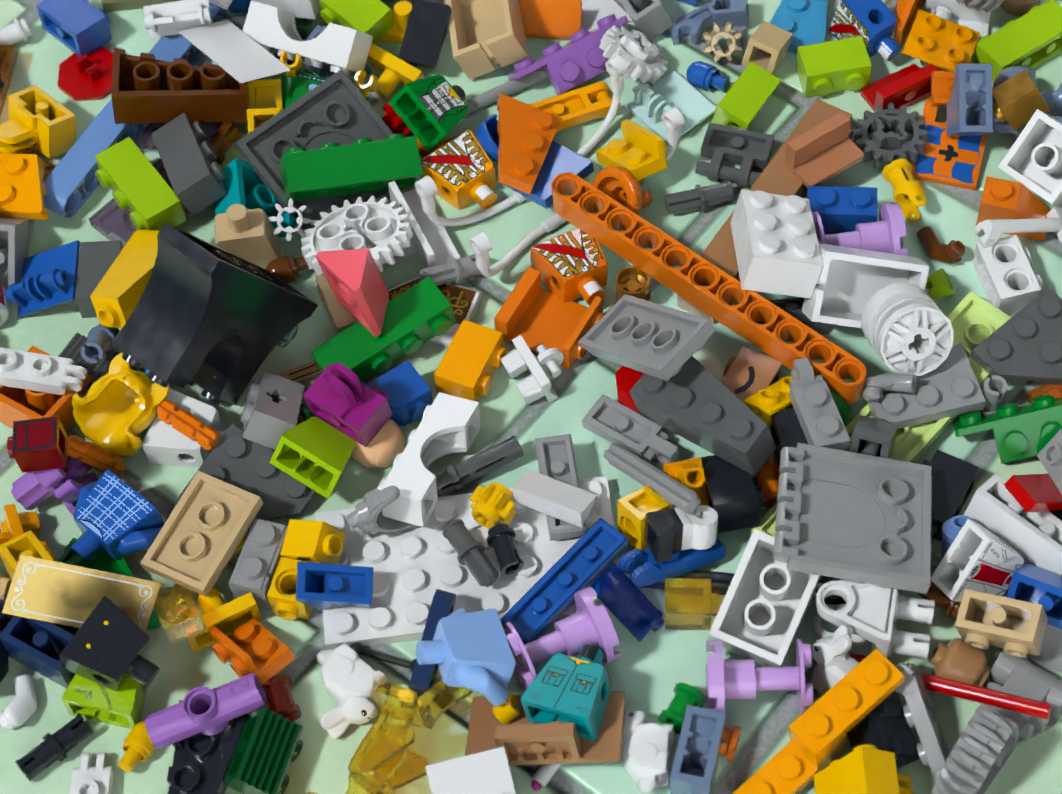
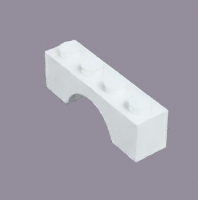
M252 0L243 28L245 34L269 53L271 48L277 49V56L280 57L283 51H287V59L295 61L297 52L300 56L305 57L304 64L322 69L323 64L326 63L331 65V72L337 73L342 69L348 77L350 71L358 72L359 70H364L373 40L372 35L329 23L319 36L304 41L296 29L295 14Z
M439 392L432 405H427L418 428L411 431L407 446L402 454L398 453L396 455L390 474L387 478H383L378 486L380 491L392 485L397 486L400 490L399 498L382 509V516L424 527L438 503L436 476L428 471L427 467L444 455L467 452L481 429L479 402Z

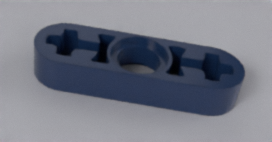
M440 589L435 591L421 641L433 640L438 621L453 613L456 593ZM416 658L408 689L409 698L425 702L429 700L438 664L419 665Z

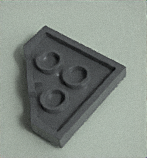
M1048 287L972 350L970 357L990 376H1001L1007 382H1011L1012 379L1033 380V383L1062 385V299Z
M231 423L198 470L260 496L264 504L255 519L268 521L284 517L302 516L317 492L270 464L269 462L274 451L266 446L242 438L244 431ZM190 482L187 484L185 489L182 491L180 496L177 498L175 503L167 512L169 515L172 513L173 509L177 505L178 501L182 497Z

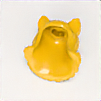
M120 353L111 361L108 373L92 384L86 396L81 398L78 393L73 394L71 403L74 419L89 441L120 457H130L135 455L142 447L143 442L137 436L155 418L157 408L169 395L170 386L168 385L165 388L154 383L145 373L133 370L130 367V363L122 358L124 353Z

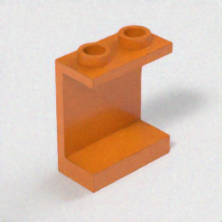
M528 267L494 317L495 330L502 332L504 342L514 346L512 340L521 335L531 352L538 356L536 348L542 344L547 349H560L564 355V360L560 366L570 370L577 359L581 360L587 352L578 344V341L605 314H603L602 298L598 296L594 298L589 308L573 301L568 303L562 302L554 293L542 288L541 272Z

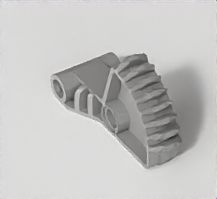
M1002 651L989 673V679L985 684V688L1052 704L1050 718L1047 720L981 703L976 708L974 715L968 721L952 752L946 759V763L932 789V794H984L1017 745L1055 726L1062 715V681L1025 658L1014 657Z

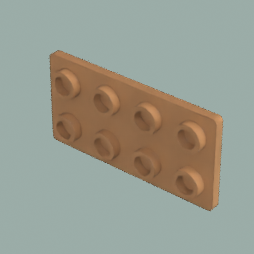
M611 691L595 741L579 737L574 723L554 721L549 724H533L528 722L520 701L522 695H516L518 704L515 708L519 710L520 715L508 724L501 723L495 717L492 710L493 704L484 696H476L472 699L465 756L504 747L509 765L619 762L621 760L626 696L623 691Z

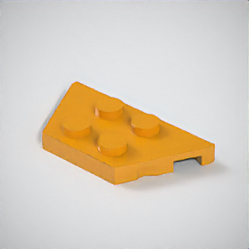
M0 153V217L48 220L49 211L44 206L43 197L47 195L46 184L43 182V176L45 175L44 162L37 154Z

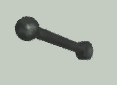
M358 642L352 643L349 646L358 656L363 655L408 668L413 673L416 659L408 661L366 649Z

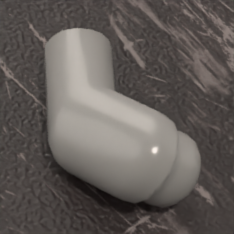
M886 373L869 377L865 380L862 396L866 401L880 402L883 398V391L914 393L917 387V377L914 374Z

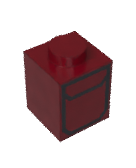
M58 416L13 421V436L7 439V449L9 457L16 460L22 473L66 467L68 436Z

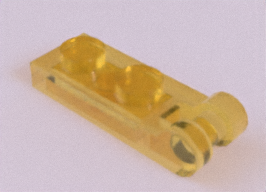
M174 584V589L163 594L159 591L154 608L170 644L207 629L187 588Z

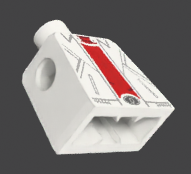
M967 519L930 580L953 601L961 602L964 589L1003 596L1010 586L1013 572L1024 564V558L1002 538L973 520Z

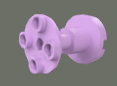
M897 202L881 204L879 221L856 224L855 231L824 235L823 224L818 211L812 212L818 243L908 256V248H903V237L907 236L905 220L901 206L896 204Z
M587 587L574 593L578 613L555 622L556 631L525 645L514 626L510 622L504 624V632L517 663L513 673L521 689L526 688L527 690L537 677L534 669L535 665L551 659L553 655L558 653H566L568 656L575 657L579 655L582 647L586 644L593 645L603 652L604 658L602 662L605 664L621 657V652L613 649L620 645L614 625L605 606L602 604L596 607L591 598L597 596L592 587Z
M796 639L795 666L755 667L754 659L724 660L722 640H706V652H713L707 653L708 662H706L707 706H715V709L710 710L725 712V699H755L756 691L796 690L798 716L802 715L813 705L812 683H805V673H808V669L811 668L810 644H802L801 639Z

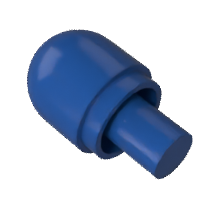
M696 61L687 69L686 77L688 82L692 86L704 91H713L717 88L725 92L730 86V79L721 76V72L716 66L706 62Z

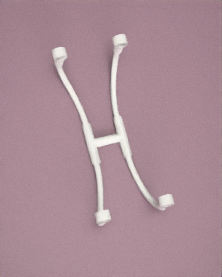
M616 55L605 63L611 77L612 103L600 128L576 152L583 157L602 139L617 114L621 93L624 90V74L629 70L626 61L620 55ZM675 107L661 115L662 122L666 127V142L668 144L665 155L666 162L674 154L676 146L680 141V127L685 124L682 113ZM426 175L415 182V188L421 196L423 211L433 223L440 226L453 227L474 223L497 214L515 203L520 204L527 199L525 196L514 191L511 197L483 211L458 218H443L435 213L434 195L438 193V188L433 179ZM555 212L543 220L539 227L523 238L491 268H489V251L493 249L492 243L484 232L478 233L469 239V244L475 253L477 268L485 277H492L498 274L539 236L549 233L567 220Z

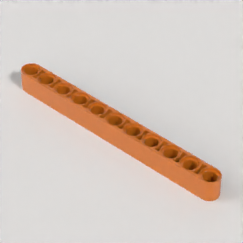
M565 172L553 179L551 184L553 208L559 216L775 360L782 362L790 370L793 369V360L807 357L814 370V376L822 375L828 388L841 396L847 404L856 403L862 398L866 380V368L859 359L755 291L742 290L741 283L578 175ZM701 284H707V285H709V286H706V287H705V286H699V285H701ZM727 303H737V305H728ZM763 321L766 324H757L755 322ZM792 340V341H794V342H796V343L790 344V343H786V342H784V341ZM819 359V360H823V361H825V362H824V363H816V362H814L813 360ZM843 379H852L855 382L847 383Z

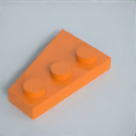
M500 93L497 100V111H499V121L497 123V134H499L498 182L530 195L562 118Z

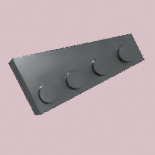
M693 356L682 365L679 373L668 381L644 373L629 391L640 415L753 476H756L776 450V445L768 425Z

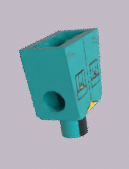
M586 644L582 647L577 658L561 653L553 655L520 699L528 722L533 724H549L554 721L574 723L579 737L595 741L611 693V684L606 668L600 664L604 658L603 652L593 645Z

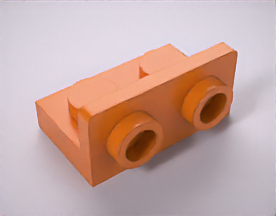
M254 618L246 624L239 626L229 637L215 626L209 630L210 635L215 641L211 646L213 652L223 664L229 662L239 678L255 672L261 685H263L296 659L287 645Z

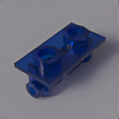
M610 561L590 585L597 593L596 597L639 642L642 641L651 629L656 632L665 624V621L662 619L663 613L653 605L613 561Z

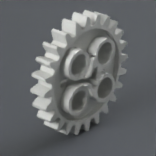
M371 196L367 202H363L362 198L358 197L354 204L344 200V207L339 208L332 205L331 213L321 212V220H311L312 228L305 229L304 234L306 237L301 239L303 246L301 250L309 269H314L317 276L323 274L315 256L319 252L369 248L379 272H382V265L384 263L395 264L393 256L405 255L403 248L411 246L409 239L413 237V227L405 208L399 207L397 201L389 203L387 197H384L379 202H376L375 196Z

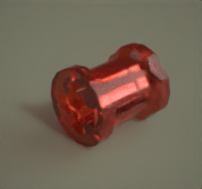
M287 675L273 676L262 685L267 698L268 709L275 711L276 714H280L284 718H288L290 721H296L302 713L299 705L295 704L291 692L293 686L291 677Z

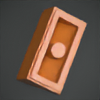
M519 0L525 38L570 39V35L582 29L583 7L581 0Z

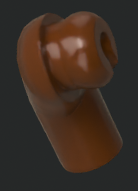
M930 226L920 229L916 234L926 254L932 260L952 265L962 260L961 256L965 254L963 243L960 241L955 242V240H951L948 245L940 243Z

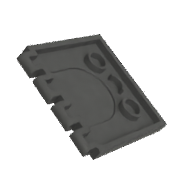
M341 69L238 140L235 147L282 207L286 208L288 203H286L279 162L282 154L286 153L287 150L295 147H305L306 150L319 149L324 144L334 142L339 143L340 146L351 145L354 141L363 138H371L373 142L381 141L394 134ZM400 187V188H399L400 192H401L403 189H405L406 187ZM389 189L293 202V207L299 209L301 206L306 205V209L301 213L302 217L310 220H321V212L331 213L332 205L339 208L344 207V200L354 204L358 197H361L363 202H367L371 196H375L376 202H379L384 197H387L389 200L390 194ZM295 211L291 214L288 213L298 226L299 224L296 222V219L299 217L298 213ZM302 223L300 228L304 231L305 229L312 228L311 223Z

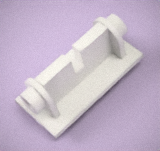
M182 0L143 6L145 13L144 24L146 30H148L149 39L180 34L179 31L212 23L208 0Z

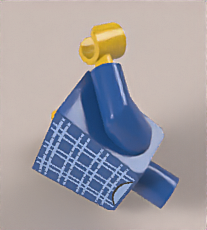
M107 469L98 481L85 485L80 489L73 519L83 535L71 546V549L86 563L100 549H103L112 558L118 560L125 555L149 549L165 523L158 509L127 485L125 479L121 480Z

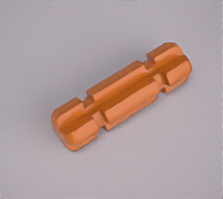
M164 400L156 411L160 420L169 425L173 424L172 428L192 441L198 440V445L206 450H212L220 440L217 430L209 425L204 426L203 421L182 408L178 409L179 406L171 400Z
M70 435L67 439V456L78 459V461L99 471L105 472L108 469L117 477L126 470L124 458L89 441H85L76 435Z

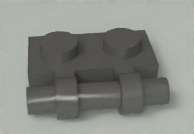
M709 122L701 146V156L712 159L710 163L697 161L695 174L707 176L708 180L717 182L719 179L737 182V186L742 187L753 185L761 173L753 172L752 169L753 167L766 168L773 149L775 135ZM723 161L741 164V167L738 169L723 166L722 164Z

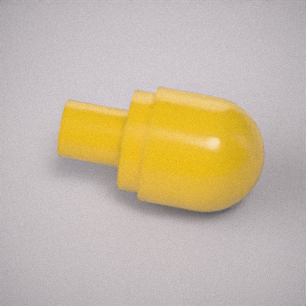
M144 721L137 723L124 740L122 748L125 754L118 765L126 772H131L138 761L145 762L156 749L146 731Z

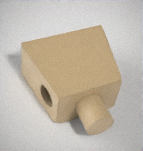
M233 204L228 207L226 213L215 216V246L263 268H266L270 261L281 257L279 237L277 234H273L275 229L263 209L246 210L241 204Z

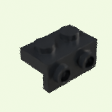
M893 691L846 733L852 750L859 745L869 744L876 746L878 750L895 753L896 769L920 759L916 740L906 720L896 691Z

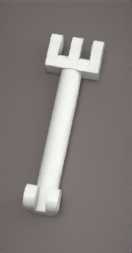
M1053 207L1046 215L1047 218L985 220L979 222L974 231L978 237L983 236L980 242L984 248L994 245L1001 233L1055 232L1062 243V207Z

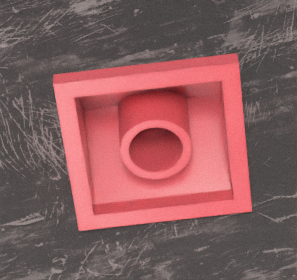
M369 248L321 251L315 255L337 302L375 338L380 335L390 294Z

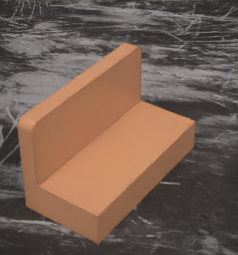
M841 111L787 142L785 165L808 188V186H819L863 160L864 153L848 137L850 119Z

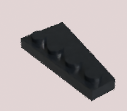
M247 713L228 721L227 726L218 734L204 735L200 732L173 743L175 751L173 764L169 766L167 782L169 783L168 794H224L227 786L223 785V780L226 777L225 774L231 764V759L237 749L239 738L248 721L249 714Z

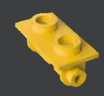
M792 376L783 377L781 380L765 389L759 390L742 402L746 406L751 407L752 411L770 428L773 414L782 409L793 408L789 398V381L793 380Z

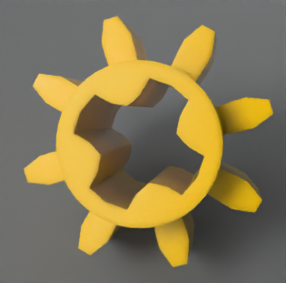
M492 482L490 485L487 484L485 488L478 485L469 498L473 502L470 506L473 509L471 512L472 517L486 528L490 529L500 523L509 524L516 514V511L513 509L516 505L513 502V493L500 483Z

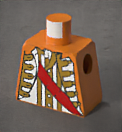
M576 228L531 246V268L541 272V281L562 302L568 303L583 297L587 304L590 305L596 296L602 298V300L605 298V291L602 288L607 285L608 264L597 240Z

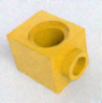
M647 485L617 500L618 531L629 539V544L635 549L642 550L648 548L644 540L646 513L670 509V504Z
M290 519L280 555L307 562L339 564L346 533L324 521Z
M280 556L267 594L272 613L286 620H295L296 618L308 620L312 607L295 601L296 593L292 595L286 594L289 590L296 588L297 562L307 561Z

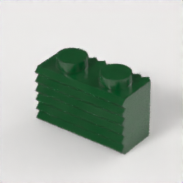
M262 707L248 716V721L239 738L237 749L225 774L226 777L223 780V785L242 794H284L290 781V777L286 775L290 762H294L297 759L303 746V741L299 739L303 727L294 721H290L288 718L282 717L280 714H276L275 711Z

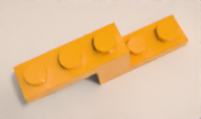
M875 649L788 726L790 743L732 794H798L814 779V774L828 767L831 761L836 760L847 750L846 733L905 682V676L879 650Z

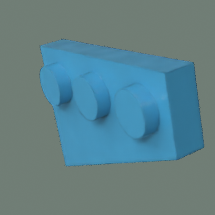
M782 0L770 24L793 33L787 52L797 55V47L823 43L825 41L828 0Z

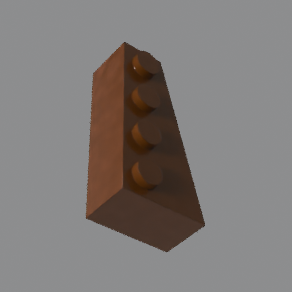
M114 48L111 98L115 124L168 123L184 112L193 123L197 120L199 122H247V109H249L248 82H238L219 65L204 63L199 67L190 65L185 59L174 58L173 62L155 59V54L141 52L140 56L126 54L125 49Z

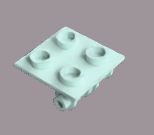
M675 70L652 86L648 83L637 82L632 89L634 98L625 104L626 108L655 134L660 136L665 143H667L666 127L661 119L662 114L673 107L682 113L685 124L680 127V136H682L714 114L717 108Z

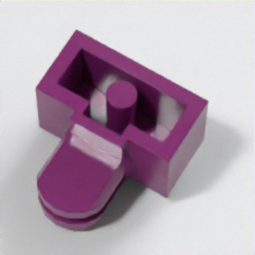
M338 362L330 363L303 394L311 413L364 447L368 446L393 415L387 401L389 398L384 391L375 385H371L369 388L361 383L360 378L351 369Z

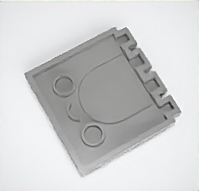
M797 443L796 448H782L773 558L776 561L787 563L788 570L927 594L931 577L932 466Z

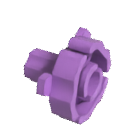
M67 456L65 468L26 472L12 483L13 488L11 492L15 500L26 510L35 509L53 495L62 500L68 511L74 515L80 489L85 485L98 481V477L92 471L78 483L74 480L83 477L93 467L78 461V459Z

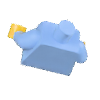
M459 608L449 616L443 617L438 621L433 640L418 641L416 645L418 664H438L443 682L447 686L464 687L482 694L493 704V713L503 724H508L520 715L519 710L515 708L518 704L517 696L506 691L516 662L496 609L469 612L467 609Z

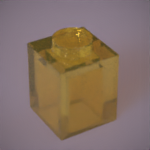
M665 578V630H710L711 616H717L719 611V593H711V579Z

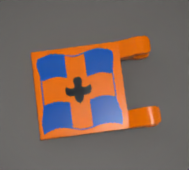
M927 98L922 120L926 122L925 130L928 131L924 154H918L917 162L911 163V173L914 179L976 190L988 134L981 136H947V124L935 122L938 106H931V98Z

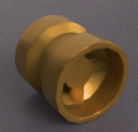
M634 265L622 268L617 273L615 278L616 303L624 294L651 301V285L648 274Z

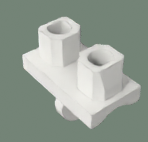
M521 335L514 338L512 342L515 349L507 353L500 360L511 379L526 370L530 372V376L515 384L526 404L536 401L545 396L549 403L557 399L558 396L553 390L546 373L550 372L552 377H557L561 374L562 371L559 366L564 360L561 350L558 348L547 349L542 344L536 348L538 356L535 358Z

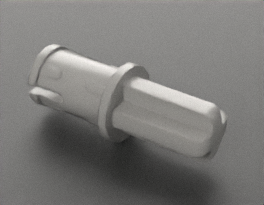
M475 254L458 259L453 257L447 258L445 263L421 269L419 272L420 281L429 276L436 286L449 282L455 285L459 284L464 278L481 275L480 270L476 266Z

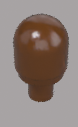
M285 255L270 261L265 269L289 284L301 277L299 272L309 267L304 256L294 259L292 255Z

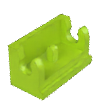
M751 61L717 105L711 123L747 129L773 92L779 87L782 80Z

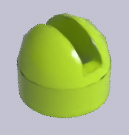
M943 268L927 277L925 288L930 289L928 291L930 297L943 299L955 293L953 284Z

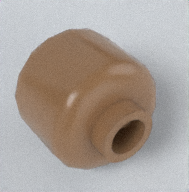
M954 638L947 645L940 642L929 660V663L934 665L932 675L979 687L983 686L991 670V667L986 665V654L982 650L965 643V640L961 638Z

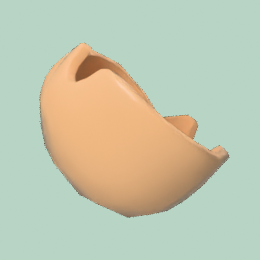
M389 419L367 447L356 442L352 456L356 462L364 467L388 468L398 453L402 454L407 439L400 426L395 421Z

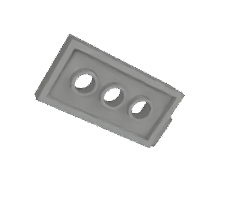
M624 294L578 341V344L594 356L668 381L679 373L682 365L696 351L706 344L707 339L716 329L709 319Z

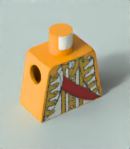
M467 130L421 159L423 177L426 175L430 176L438 188L437 195L456 209H463L474 201L482 209H487L497 200V194L493 191L497 185L495 167L470 130Z

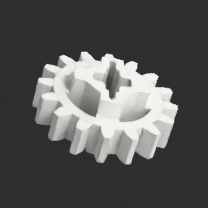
M613 25L611 29L608 28L600 40L599 48L604 50L602 54L604 57L610 60L616 55H620L626 61L629 69L624 74L626 78L634 81L639 78L642 83L649 81L655 84L667 70L666 65L668 62L662 59L664 54L659 51L656 44L651 43L645 34L632 29L629 32L622 25L620 28Z

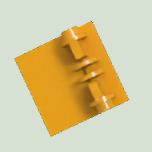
M919 9L902 53L939 67V71L955 72L956 64L970 63L980 32Z

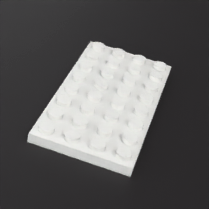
M607 476L579 479L580 489L597 495V499L586 519L587 531L600 518L615 528ZM473 493L438 497V503L424 527L412 525L396 532L379 531L375 534L369 532L364 536H360L356 528L352 529L345 517L355 511L356 508L315 513L316 521H324L346 533L339 565L373 567L372 605L369 608L331 605L327 610H322L326 650L333 651L343 644L350 646L355 642L366 647L422 639L431 603L437 589L456 593L453 612L459 608L467 609L469 612L496 609L501 619L582 536L550 541L546 514L514 502L516 505L513 509L516 511V514L508 525L516 533L514 541L519 555L524 562V567L518 572L506 575V573L502 574L500 571V565L493 547L487 544L489 528L480 525L471 515L473 509L470 506L473 502L469 498ZM461 519L476 542H481L484 545V553L499 573V579L492 586H480L466 565H461L458 562V554L442 534L444 533L443 529L450 522ZM620 556L589 586L597 593V596L591 598L595 606L603 604L609 615L628 613L623 575L618 567ZM575 601L555 622L578 613Z

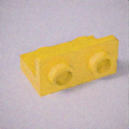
M628 119L621 121L623 139L612 140L607 146L596 150L598 163L605 167L619 166L625 168L634 175L637 181L667 168L665 156L667 147L664 140L657 134Z

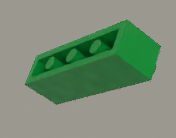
M394 134L388 136L385 140L374 142L371 138H363L354 141L351 145L343 146L335 142L327 143L320 146L319 149L306 150L305 147H295L283 153L279 162L286 203H288L290 198H292L293 202L386 190L389 189L388 183L395 181L398 188L415 186V182L422 179L424 175L416 136L405 137L404 134Z
M428 276L388 302L382 332L376 338L357 321L310 351L320 373L330 363L338 362L351 369L360 378L361 383L376 374L384 373L393 363L405 355L417 352L424 343L435 336L445 334L457 322L451 304Z

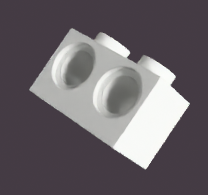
M1017 234L999 238L994 245L988 248H984L981 243L976 244L973 266L990 304L1012 316L1044 291L1040 275L1034 274L1031 267L1029 250L1026 246L1022 247Z

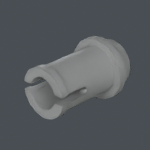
M992 375L991 382L989 377L985 379L982 393L986 403L984 409L979 410L983 415L996 413L995 409L997 407L1006 405L1004 396L1008 384L1003 377Z

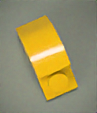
M281 79L253 80L248 82V134L283 110Z

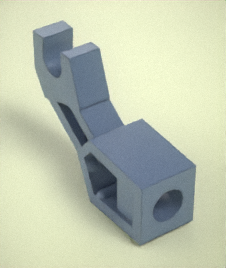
M712 0L688 14L678 17L672 26L671 37L673 45H680V38L683 35H690L692 44L698 43L704 29L713 25V22H716L718 27H725L728 21L731 22V28L733 26H748V0Z

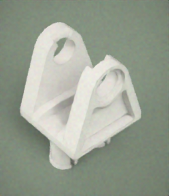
M845 579L830 581L823 584L816 595L817 615L813 621V634L817 640L834 635V633L827 632L821 626L822 621L825 619L839 627L842 624L851 626L853 633L851 636L852 647L848 651L849 655L852 652L869 655L877 649L886 658L887 656L891 657L892 653L927 660L930 634L925 635L895 630L896 626H893V622H896V619L931 625L935 600L901 596L896 588ZM831 595H838L846 601V604L826 606L824 599Z

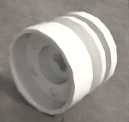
M907 282L890 284L878 290L867 301L862 312L861 328L867 341L877 351L885 365L895 373L914 374L916 376L925 375L937 369L947 359L952 349L954 330L949 318L936 305L933 299L917 285Z

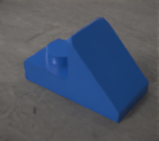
M297 562L295 601L319 610H327L331 605L366 608L372 605L373 567Z

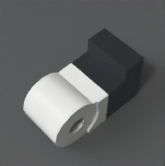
M705 505L695 507L693 513H686L678 507L646 513L644 540L657 563L671 560L672 552L691 548L697 550L708 549L716 542L718 514L713 508Z

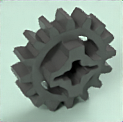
M889 103L888 109L884 110L879 104L876 105L875 113L868 110L864 111V120L857 119L856 129L854 130V143L864 153L862 161L874 160V168L876 169L881 164L888 165L897 159H907L912 163H916L918 154H924L925 144L927 143L928 131L925 130V120H918L917 111H913L910 114L906 113V105H903L899 110L895 109L893 103ZM870 132L873 134L871 141L868 137ZM909 133H911L913 137L911 141L909 140Z

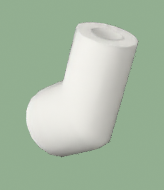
M21 675L14 679L16 697L0 712V725L3 728L13 729L14 727H19L36 712L38 704L31 675Z

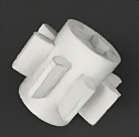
M292 198L289 199L288 207L282 208L276 203L275 207L279 211L277 217H268L270 221H277L279 226L274 230L273 234L276 235L281 231L287 232V241L291 240L292 233L296 231L304 237V231L300 227L302 223H311L310 219L303 218L301 214L307 206L303 205L299 209L294 208ZM284 211L290 214L294 211L298 213L299 217L296 219V222L299 225L297 228L293 229L291 226L282 227L281 223L284 219L281 214Z

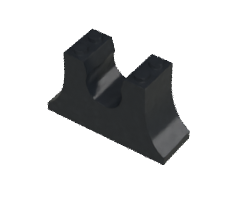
M164 223L157 235V257L149 282L138 304L113 344L124 352L122 358L126 362L139 369L142 366L150 371L148 377L155 383L165 388L169 384L184 388L186 384L191 386L198 384L204 389L201 394L211 402L220 405L221 401L235 405L269 353L295 326L311 317L318 304L269 270L170 224Z

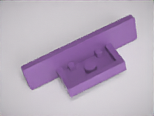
M614 14L606 16L597 21L598 28L588 32L587 28L573 33L569 36L571 42L560 46L559 42L544 48L541 50L543 53L542 57L533 61L530 56L515 63V71L507 75L510 80H515L543 66L556 94H562L607 70L605 63L609 58L602 55L604 50L599 48L602 35L606 33L608 28L611 29L613 25L619 27L629 21L626 16L618 18Z

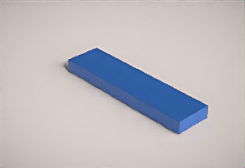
M600 518L500 619L503 629H505L504 624L510 622L524 645L538 639L575 601L574 593L589 587L629 546V539Z

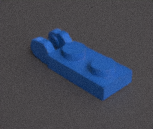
M716 537L715 544L708 549L697 550L691 548L672 552L671 560L659 563L656 562L649 548L642 550L636 548L631 550V552H627L618 560V567L624 574L631 573L632 583L636 587L641 588L659 581L661 583L722 560L726 554V546Z

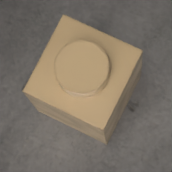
M763 21L749 38L741 65L747 67L752 61L769 73L774 74L785 60L793 33Z

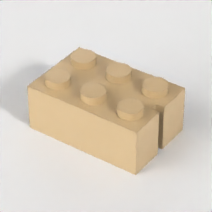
M445 0L446 5H449L452 9L448 24L453 58L469 80L496 70L495 65L498 63L501 67L529 57L519 0Z

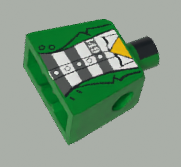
M440 74L407 83L388 102L428 152L469 112V108L464 102L466 97L464 90L458 85L451 86L444 76Z

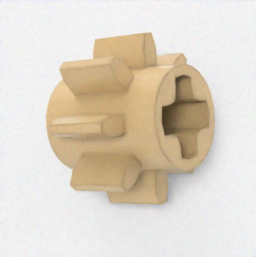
M729 21L725 27H718V24L713 22L714 30L711 34L703 32V37L710 42V44L703 47L705 53L714 52V62H717L720 56H726L727 60L731 62V53L734 50L742 51V47L735 43V40L739 39L742 34L740 31L732 33L730 31L731 22ZM723 35L725 39H728V46L722 49L720 45H715L718 43V36Z

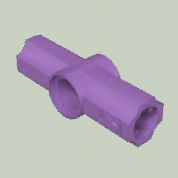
M255 672L212 690L203 686L196 687L188 692L182 702L146 716V720H144L146 731L157 750L200 732L204 735H215L227 726L228 721L266 706L267 698Z

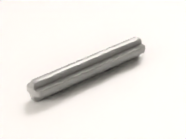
M613 443L610 444L609 449L604 450V458L608 460L609 464L643 486H649L658 495L682 511L693 513L695 507L700 506L701 500L696 496V492L621 445Z

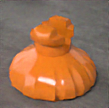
M608 166L600 170L595 176L594 187L639 215L641 209L646 208L652 202L650 190L645 192L641 190L643 179L637 181L634 175L625 168Z

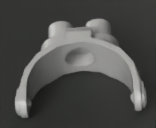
M394 485L381 491L374 489L364 495L363 501L355 506L356 510L345 516L352 529L356 528L360 536H364L369 532L372 534L379 531L396 532L413 525L382 516V509L400 496L399 488Z

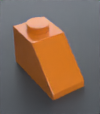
M987 176L977 224L991 219L1047 218L1046 215L1050 212V209L1022 183ZM1046 232L1003 233L1009 235L1017 234L1019 237L1045 241Z

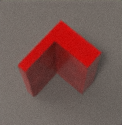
M911 64L863 87L860 95L874 112L878 104L883 110L888 109L889 103H893L894 108L897 110L903 105L909 107L931 96V73L939 70L932 64L921 69L916 64Z

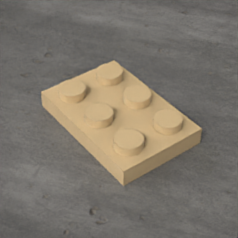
M198 470L140 564L149 572L207 597L264 504L261 497Z

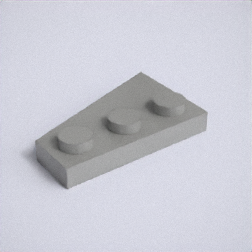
M962 343L952 347L947 359L937 369L925 375L916 376L917 387L914 393L883 391V398L880 402L868 401L873 418H883L889 423L898 425V429L982 410L986 403Z

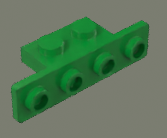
M1043 395L1032 399L1033 404L1018 407L1016 403L999 406L995 409L996 413L981 416V412L962 415L959 417V422L953 423L955 435L960 437L993 429L1001 464L1037 456L1058 431L1062 430V397L1054 398V395Z

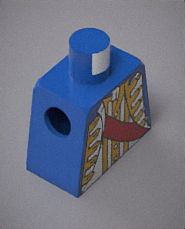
M838 0L828 30L837 40L862 36L869 58L879 53L886 61L894 59L902 49L891 37L897 22L896 17L882 0Z

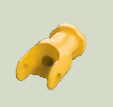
M897 159L884 167L882 176L887 182H890L894 191L893 198L897 202L896 204L901 206L905 219L916 222L920 219V212L917 207H923L927 203L924 189L920 182L915 181L911 173V163L907 159Z

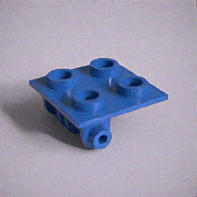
M79 240L24 258L21 283H13L6 290L7 299L19 305L17 315L19 318L75 300L80 249Z

